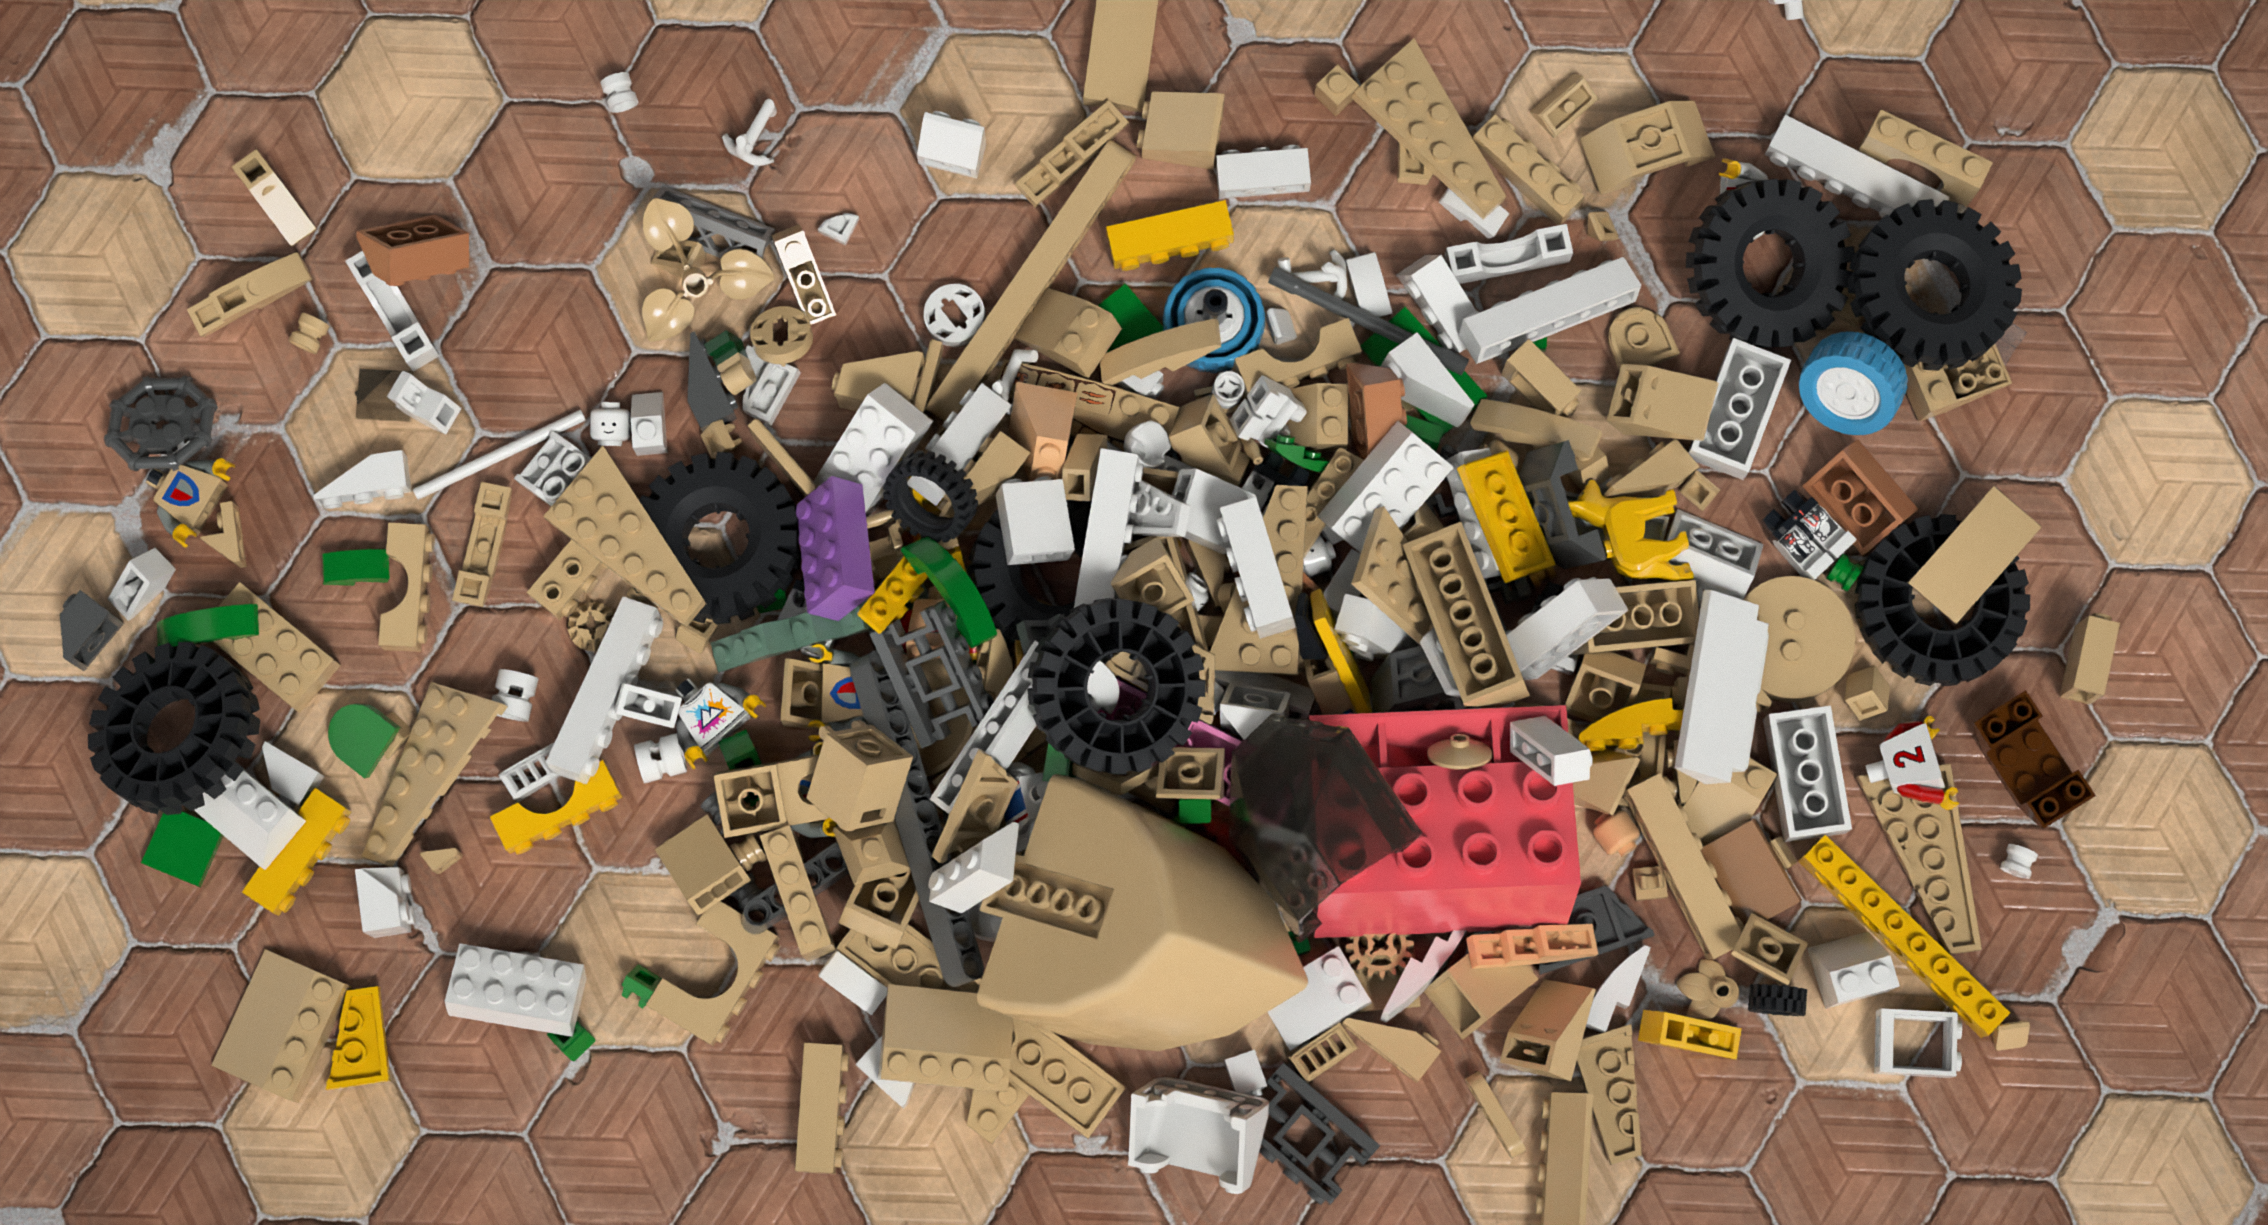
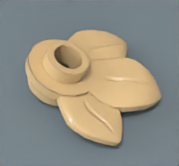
M1700 960L1699 973L1686 974L1676 983L1681 993L1692 1000L1687 1011V1017L1700 1020L1712 1019L1721 1008L1733 1006L1740 994L1737 983L1733 979L1726 977L1723 967L1713 960ZM1727 987L1729 989L1726 996H1719L1717 994L1719 988Z

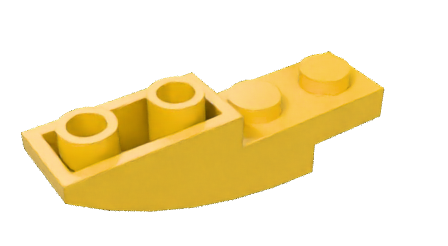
M1672 698L1638 703L1613 712L1591 724L1579 734V741L1588 747L1591 752L1603 751L1606 749L1605 746H1618L1622 750L1635 749L1638 744H1644L1643 732L1660 736L1668 734V730H1681L1684 709L1673 710Z

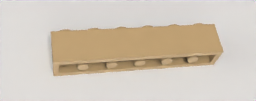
M1656 773L1627 787L1623 797L1705 958L1715 959L1734 949L1744 929V925L1738 917L1734 918L1729 908L1732 905L1730 897L1724 889L1720 890L1715 880L1717 872L1712 863L1705 861L1700 851L1703 849V845L1696 833L1690 832L1686 824L1689 821L1687 813L1682 805L1676 804L1672 796L1674 788L1670 780L1666 776L1662 777L1661 773Z

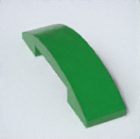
M929 537L902 547L901 552L916 573L919 575L925 572L957 616L956 626L960 634L967 640L970 648H974L997 636L994 622L979 591L961 565L948 551Z
M258 604L201 609L174 615L157 622V646L169 643L176 649L178 642H191L196 645L222 639L237 640L259 635Z

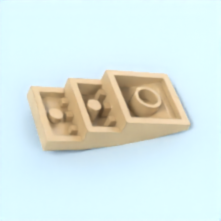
M1993 486L1908 583L1957 624L2042 526Z

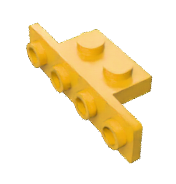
M904 556L875 590V593L870 596L857 612V615L878 634H881L892 620L901 619L907 612L908 608L905 604L908 601L913 603L924 591L921 585L928 576L925 572L918 575Z

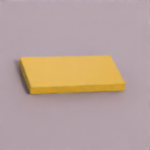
M1508 450L1463 464L1457 468L1505 583L1556 565Z
M1321 589L1311 592L1310 600L1314 624L1357 714L1372 713L1369 689L1347 643L1342 641L1341 636L1334 629L1336 620Z

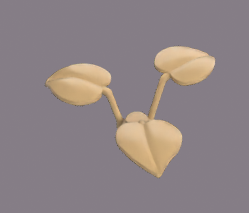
M660 198L651 199L646 206L643 215V232L647 242L658 251H666L672 245L675 246L685 270L682 275L684 290L679 291L676 295L669 288H658L650 292L644 299L642 317L647 338L651 342L671 338L687 328L694 316V306L689 300L682 298V296L701 297L706 293L708 284H712L713 280L718 276H721L720 287L722 291L730 298L736 300H743L756 295L775 279L769 265L760 256L746 249H733L724 253L720 260L722 270L715 271L709 277H706L701 269L691 268L679 242L685 241L691 236L694 227L693 217L683 205Z

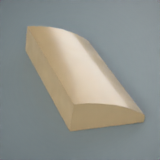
M1096 0L1083 105L1101 107L1110 100L1117 109L1143 112L1158 0Z

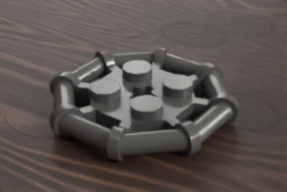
M184 375L181 378L142 377L143 381L118 400L113 399L109 404L111 412L107 434L104 436L105 445L111 447L128 464L130 470L172 469L176 471L182 463L204 446L209 447L212 443L211 432L214 412L218 409L217 403L193 383V378ZM154 390H176L174 395H156ZM148 393L149 397L140 399L136 404V408L133 409L129 407L143 395ZM189 395L198 406L189 408L184 402L186 396ZM122 417L130 418L128 430L120 432ZM201 418L199 431H193L195 419ZM161 420L169 422L168 424H164L162 426V429H157L155 425L157 422ZM133 441L140 448L137 452H133L126 443ZM182 441H184V443L191 441L178 452L174 453L176 450H178L177 445L180 444ZM149 454H167V456L148 457Z

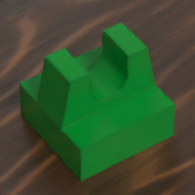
M638 964L626 975L622 983L624 988L621 996L627 999L632 993L640 996L638 1006L643 1009L662 978Z

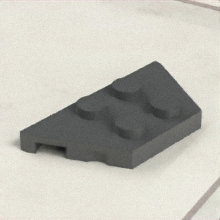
M1606 885L1577 895L1567 924H1593L1598 955L1655 936L1653 930L1635 916V913L1626 904H1623L1617 898V895ZM1595 956L1540 963L1538 965V973L1542 975Z

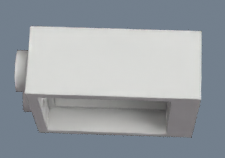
M1885 1008L1876 1010L1874 1074L1938 1078L1955 1077L1956 1071H1960L1962 1065L1961 1052H1957V1039L1962 1037V1021L1958 1020V1013ZM1894 1020L1943 1022L1942 1068L1893 1066Z

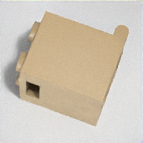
M861 720L853 721L851 729L834 731L829 726L820 727L819 736L824 741L806 799L813 803L820 812L834 820L841 829L846 831H854L859 828L893 822L913 756L874 725H867Z

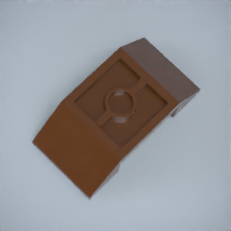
M2025 690L1972 724L1983 755L2016 805L2041 829H2044L2096 795L2079 769L2072 773L2038 720L2043 715Z

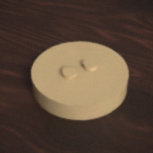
M1783 576L1760 584L1743 599L1759 605L1757 620L1769 624V639L1761 688L1770 699L1790 703L1807 701L1829 690L1844 675L1854 654L1855 628L1847 607L1831 589L1809 578Z

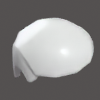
M1152 420L1137 424L1131 428L1124 440V452L1138 454L1139 463L1144 464L1145 468L1154 469L1165 462L1163 459L1164 454L1171 448L1166 430L1160 423Z

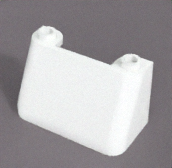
M1172 1077L1156 1078L1131 1094L1128 1166L1140 1168V1171L1144 1173H1156L1168 1164L1220 1176L1219 1185L1225 1188L1226 1192L1232 1194L1243 1193L1252 1183L1268 1119L1269 1102L1261 1097Z

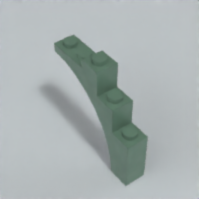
M868 599L839 621L805 612L791 618L762 623L741 630L737 634L710 642L718 672L728 671L815 644L872 631L874 629L857 615V612ZM908 601L905 604L908 610L913 609L914 602Z

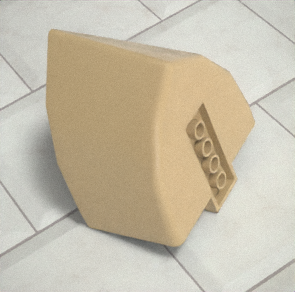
M1062 774L1053 775L1048 782L1024 856L1018 854L1015 856L1013 881L985 898L979 910L1003 919L978 990V1004L989 1010L1091 1045L1162 1051L1228 1036L1303 991L1308 985L1307 975L1274 900L1226 848L1161 814L1089 782Z

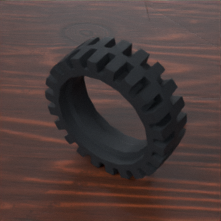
M917 451L915 454L912 452L904 457L886 478L883 487L885 489L883 493L884 499L888 500L886 506L888 510H895L891 516L894 520H902L900 526L904 530L907 527L911 528V535L916 537L920 533L921 539L929 537L937 543L941 540L943 543L948 542L950 539L953 540L968 526L976 514L978 500L975 497L977 492L976 489H970L973 482L970 478H963L966 472L962 468L959 471L955 469L957 463L952 460L946 463V456L940 454L935 458V452L928 451L926 454L924 451ZM907 477H923L937 484L951 500L955 513L954 517H939L921 507L909 491Z

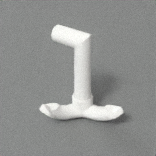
M771 99L764 101L747 133L739 135L736 139V144L733 139L729 138L728 133L722 136L728 152L751 165L764 166L774 162L773 157L767 158L763 155L758 156L751 153L754 148L753 145L769 117H774L777 114V109Z
M1336 250L1329 252L1333 263H1325L1321 267L1322 270L1292 273L1290 258L1283 257L1278 259L1279 268L1301 278L1302 281L1306 283L1337 282L1334 296L1343 300L1346 294V262Z
M1014 349L1002 380H997L993 383L992 391L1008 402L1009 393L1022 362H1036L1038 360V352L1035 350ZM1012 404L1009 410L1006 412V414L1011 415L1013 406Z

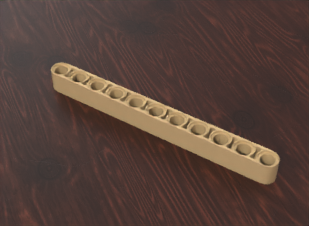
M1112 140L1106 143L940 384L926 407L927 411L945 422L952 411L959 414L963 406L959 402L969 389L975 392L981 383L984 384L1046 290L1051 286L1133 166L1136 155Z

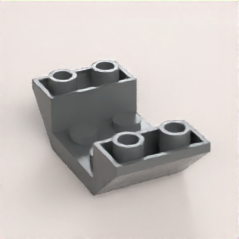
M1569 440L1527 452L1519 473V478L1553 559L1563 569L1607 559L1598 529L1578 534L1575 519L1572 516L1566 498V491L1560 476L1578 470L1575 454Z
M1422 646L1390 653L1371 677L1373 713L1405 712L1409 708L1452 698V696L1445 694ZM1464 706V707H1465V709H1470V708H1474V707H1476V706Z

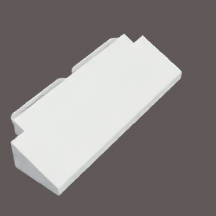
M1714 590L1703 591L1674 767L1703 784L1731 783L1732 772H1744L1748 768L1757 714V694H1759L1761 689L1769 639V624L1757 620L1759 605Z

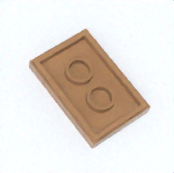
M1754 818L1703 846V849L1700 850L1705 861H1710L1717 872V878L1715 879L1721 889L1727 892L1732 903L1731 906L1744 927L1751 913L1764 920H1768L1802 901Z

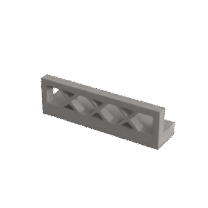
M662 186L653 196V198L674 201L686 207L693 217L694 225L701 234L695 238L690 236L687 240L699 242L706 253L721 258L724 253L747 245L757 249L756 254L763 259L766 247L773 240L771 235L775 233L774 228ZM715 234L724 236L729 246L725 248L716 246L711 236Z

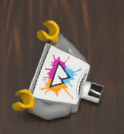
M689 678L683 681L675 690L685 701L679 708L678 714L680 717L676 721L678 743L690 767L696 769L694 761L698 758H703L707 762V756L719 746V741L730 737L751 718L750 715L753 718H757L758 715L754 713L755 707L758 705L766 707V704L757 695H751L742 688L725 683L714 686L709 682L699 690Z

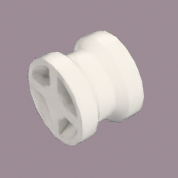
M2008 844L2006 849L2008 855L2006 860L2001 862L2000 869L2013 876L2030 879L2032 874L2030 867L2037 860L2038 854L2028 848Z

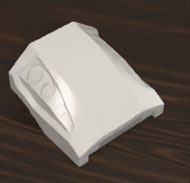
M554 431L549 434L550 438L523 472L520 475L517 474L514 478L519 484L550 506L556 502L591 460L590 457Z

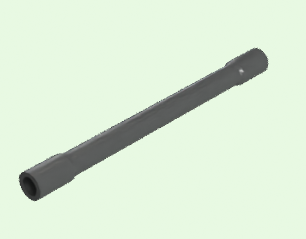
M1277 266L1269 278V284L1290 294L1298 295L1341 317L1349 318L1350 321L1398 344L1403 343L1414 335L1302 281L1301 278ZM1423 339L1446 369L1462 376L1469 362L1468 358Z

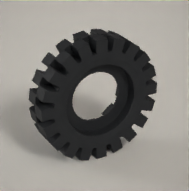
M1066 500L1074 551L1081 558L1083 556L1092 501H1082V503H1079L1075 500ZM997 509L991 515L988 522L985 523L972 546L968 558L971 563L966 573L979 591L989 610L995 628L1000 629L1009 648L1013 642L1015 643V640H1020L1016 627L1017 624L1024 620H1049L1057 614H1064L1066 618L1070 615L1069 610L1074 608L1075 601L1063 606H1050L1037 601L1027 592L1021 579V564L1007 565Z

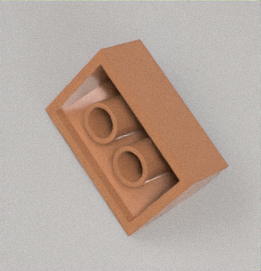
M437 215L356 231V237L373 275L386 282L389 286H401L405 281L414 279L428 280L432 275L455 274L457 270L469 268V233Z
M1348 363L1346 364L1352 448L1359 458L1365 460L1397 421L1403 425L1407 424L1406 412L1401 405V397L1405 396V387L1402 378H1398L1391 368Z
M1858 439L1838 453L1803 485V488L1818 502V505L1824 508L1831 518L1846 532L1849 531L1857 539L1853 545L1862 556L1919 510Z

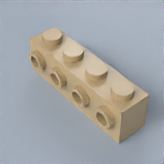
M1495 114L1473 137L1481 154L1557 226L1562 225L1581 206L1584 195L1581 194L1582 189L1573 180L1569 179L1567 181L1559 173L1560 169L1550 159L1544 160L1537 153V147L1526 138L1523 140L1515 133V127L1507 119H1500Z
M570 540L527 593L534 601L560 621L563 616L569 617L578 606V602H576L583 592L589 593L597 584L598 579L596 577L604 568L606 570L609 568L573 540Z
M804 1043L795 1163L796 1172L836 1174V1167H842L843 1148H837L838 1135L844 1136L845 1116H840V1103L846 1104L847 1085L842 1084L843 1072H848L849 1053L844 1052L843 1045Z

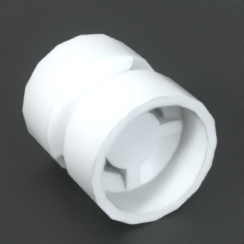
M500 669L495 684L499 692L492 696V701L502 703L508 707L502 716L499 714L497 716L528 722L532 709L529 698L535 696L539 679L529 674ZM509 689L520 691V697L508 694Z
M677 733L660 737L659 742L656 744L652 740L634 744L639 770L644 783L660 780L665 773L672 777L687 772L684 752L678 743Z

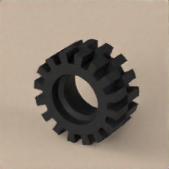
M1751 984L1748 1010L1762 1014L1805 1016L1807 989L1775 984Z

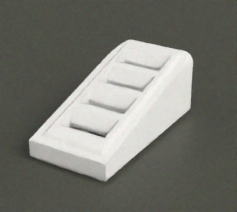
M554 743L498 774L517 803L561 776L553 773L546 764L545 757L550 754ZM538 761L547 773L543 777L534 765ZM529 768L536 781L530 783L523 771ZM518 775L525 787L519 789L513 780L514 776Z

